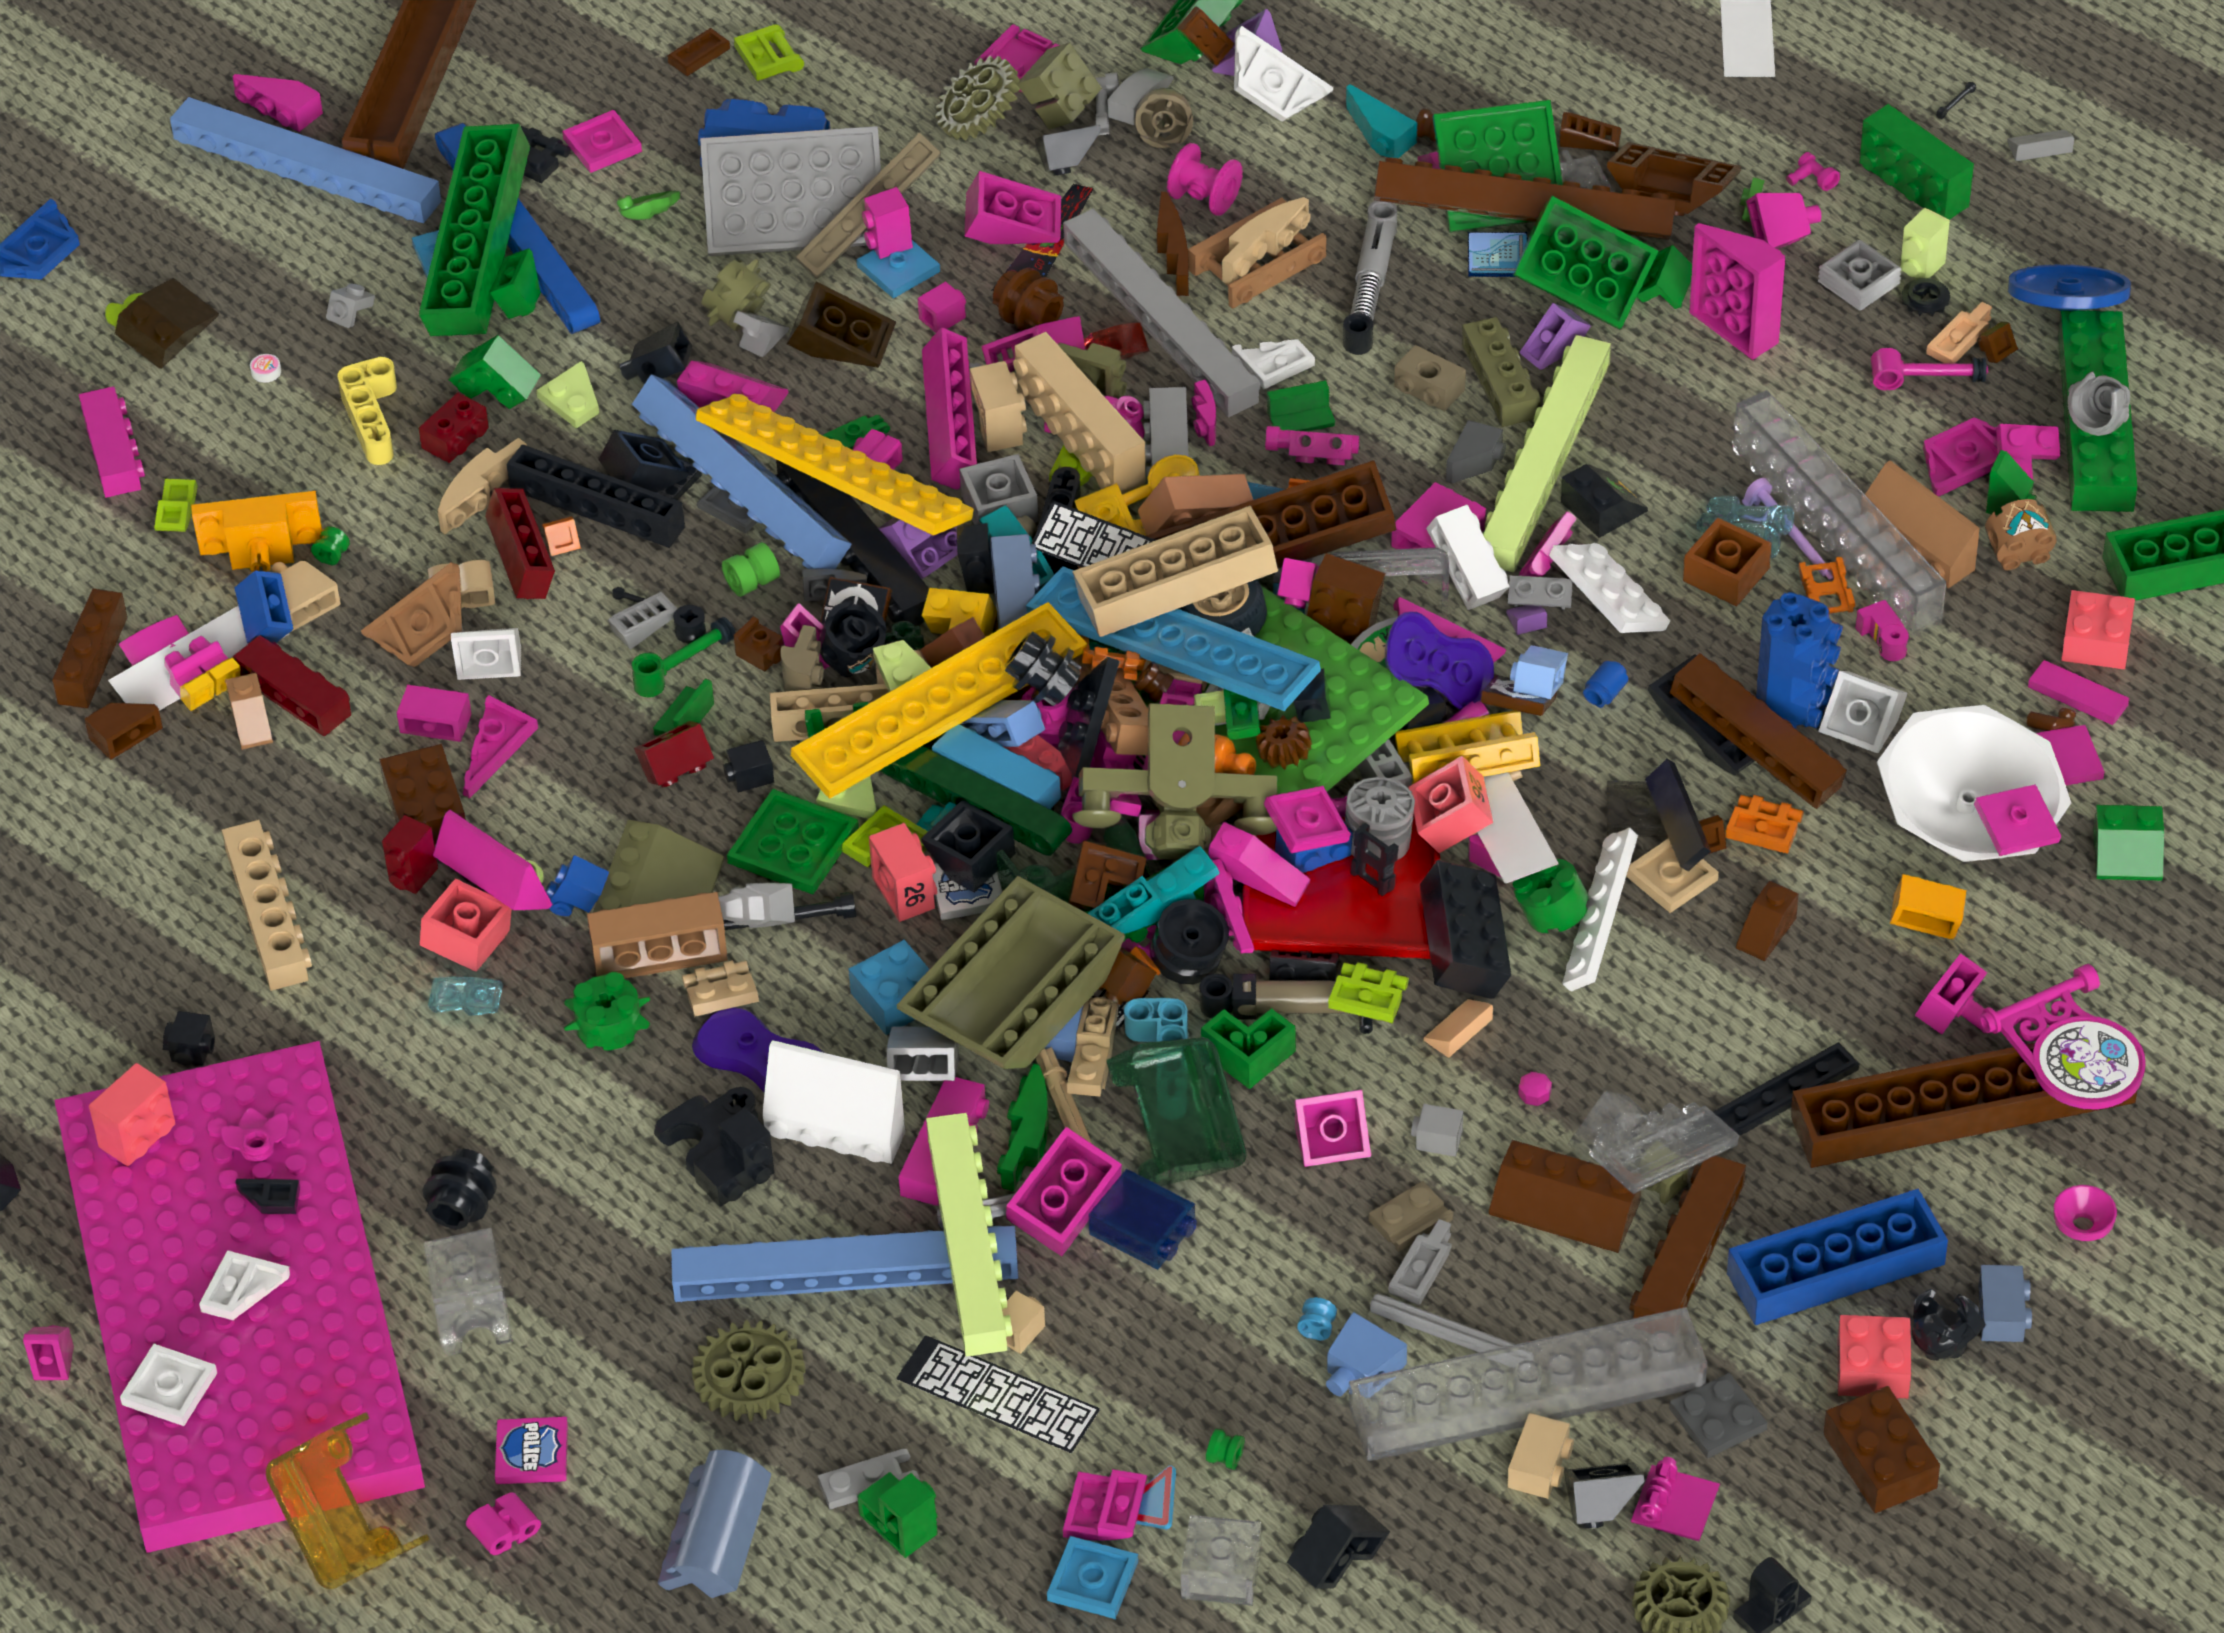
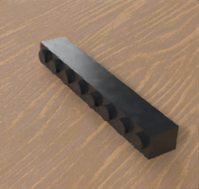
M776 460L777 474L775 476L852 544L841 562L845 566L849 565L854 572L865 574L867 576V584L892 589L887 612L889 619L893 623L897 622L904 631L924 623L925 620L922 617L929 587L849 494Z

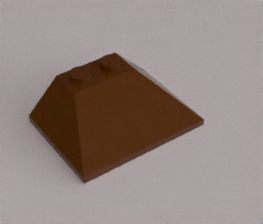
M1627 142L1607 163L1608 170L1622 189L1637 190L1640 192L1639 196L1651 197L1652 193L1669 195V200L1676 201L1675 216L1689 214L1721 193L1740 173L1742 167Z

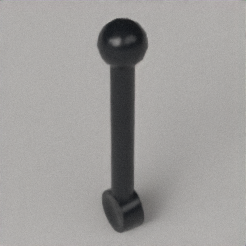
M1974 82L1966 83L1965 89L1945 107H1940L1936 116L1943 119L1948 111L1968 93L1975 92L1976 84Z
M616 587L612 590L613 598L615 599L625 598L637 603L645 600V598L625 592V589L622 587ZM661 604L656 607L660 612L666 610Z

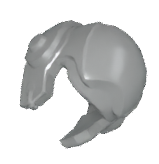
M2090 372L2082 381H2078L2070 386L2068 390L2069 413L2073 422L2083 431L2097 436L2107 435L2116 431L2123 422L2128 420L2130 391L2127 386L2122 385L2118 380L2106 375L2096 378L2094 372Z

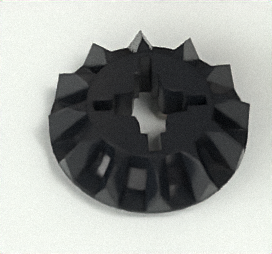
M1915 279L1907 283L1902 290V304L1908 307L1909 312L1917 311L1919 316L1923 313H1928L1933 317L1935 312L1943 313L1945 306H1948L1950 302L1948 288L1943 283L1934 279ZM1929 293L1930 298L1927 301H1922L1924 296Z

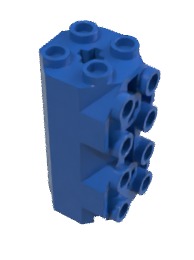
M726 99L718 109H706L704 118L705 129L700 128L698 145L701 146L700 138L829 130L831 127L830 121L825 118V113L820 108L783 105L778 113L771 115L768 113V107L762 102ZM702 157L700 158V166H701V167H702Z
M1789 592L1782 594L1780 599L1773 600L1762 616L1756 698L1763 700L1772 711L1781 718L1788 720L1795 729L1798 725L1817 728L1821 722L1823 710L1828 705L1833 685L1838 676L1839 669L1832 665L1838 660L1841 647L1836 644L1842 633L1843 625L1830 619L1829 610L1823 603Z

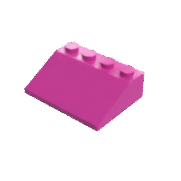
M1698 223L1694 228L1689 313L1754 360L1779 343L1785 255L1764 240Z

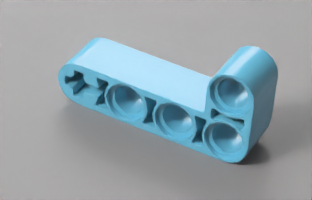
M1175 998L1133 999L1124 1008L1125 1034L1133 1041L1157 1042V1112L1164 1119L1177 1120L1183 1117L1187 1110V1006L1183 1001Z

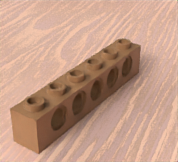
M1081 655L1072 659L1082 667L1080 669V677L1075 685L1091 672V664L1082 663ZM1118 668L1101 730L1106 736V741L1110 743L1116 754L1148 755V708L1131 680L1124 679L1123 668Z

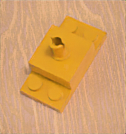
M316 491L191 505L200 556L229 552L232 570L250 568L253 573L255 570L260 571V567L263 566V571L269 572L271 565L277 562H283L284 564L294 563L293 545L314 543L320 539V534L323 530Z

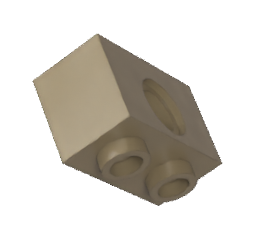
M1417 345L1395 365L1394 387L1405 394H1410L1424 401L1429 406H1435L1446 411L1465 391L1466 369Z

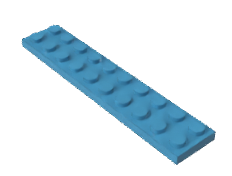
M1063 566L1026 605L1027 613L1049 602L1080 635L1125 652H1136L1140 654L1141 658L1154 661L1157 664L1282 711L1289 707L1321 671L1318 660L1180 609H1175L1099 637L1079 599L1073 575L1074 570Z

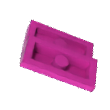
M1112 1469L1111 1477L1078 1472L1063 1527V1537L1070 1538L1072 1536L1084 1540L1098 1541L1133 1537L1147 1482V1475Z

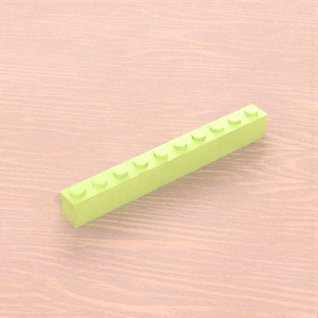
M1576 335L1571 346L1565 347L1562 358L1563 364L1556 367L1552 387L1548 386L1544 394V405L1537 408L1534 416L1533 428L1529 427L1526 431L1525 446L1523 449H1518L1514 461L1515 467L1507 472L1504 491H1498L1495 500V510L1488 513L1485 522V532L1482 534L1485 540L1489 541L1492 545L1494 557L1499 567L1505 571L1514 573L1610 365L1611 343Z

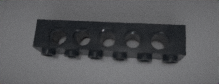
M523 444L506 464L510 489H523L528 497L670 548L685 529L682 502Z

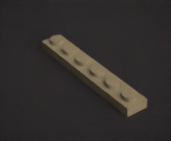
M919 132L796 256V260L816 279L820 278L867 230L862 218V212L865 211L864 198L895 187L903 194L941 156V152Z

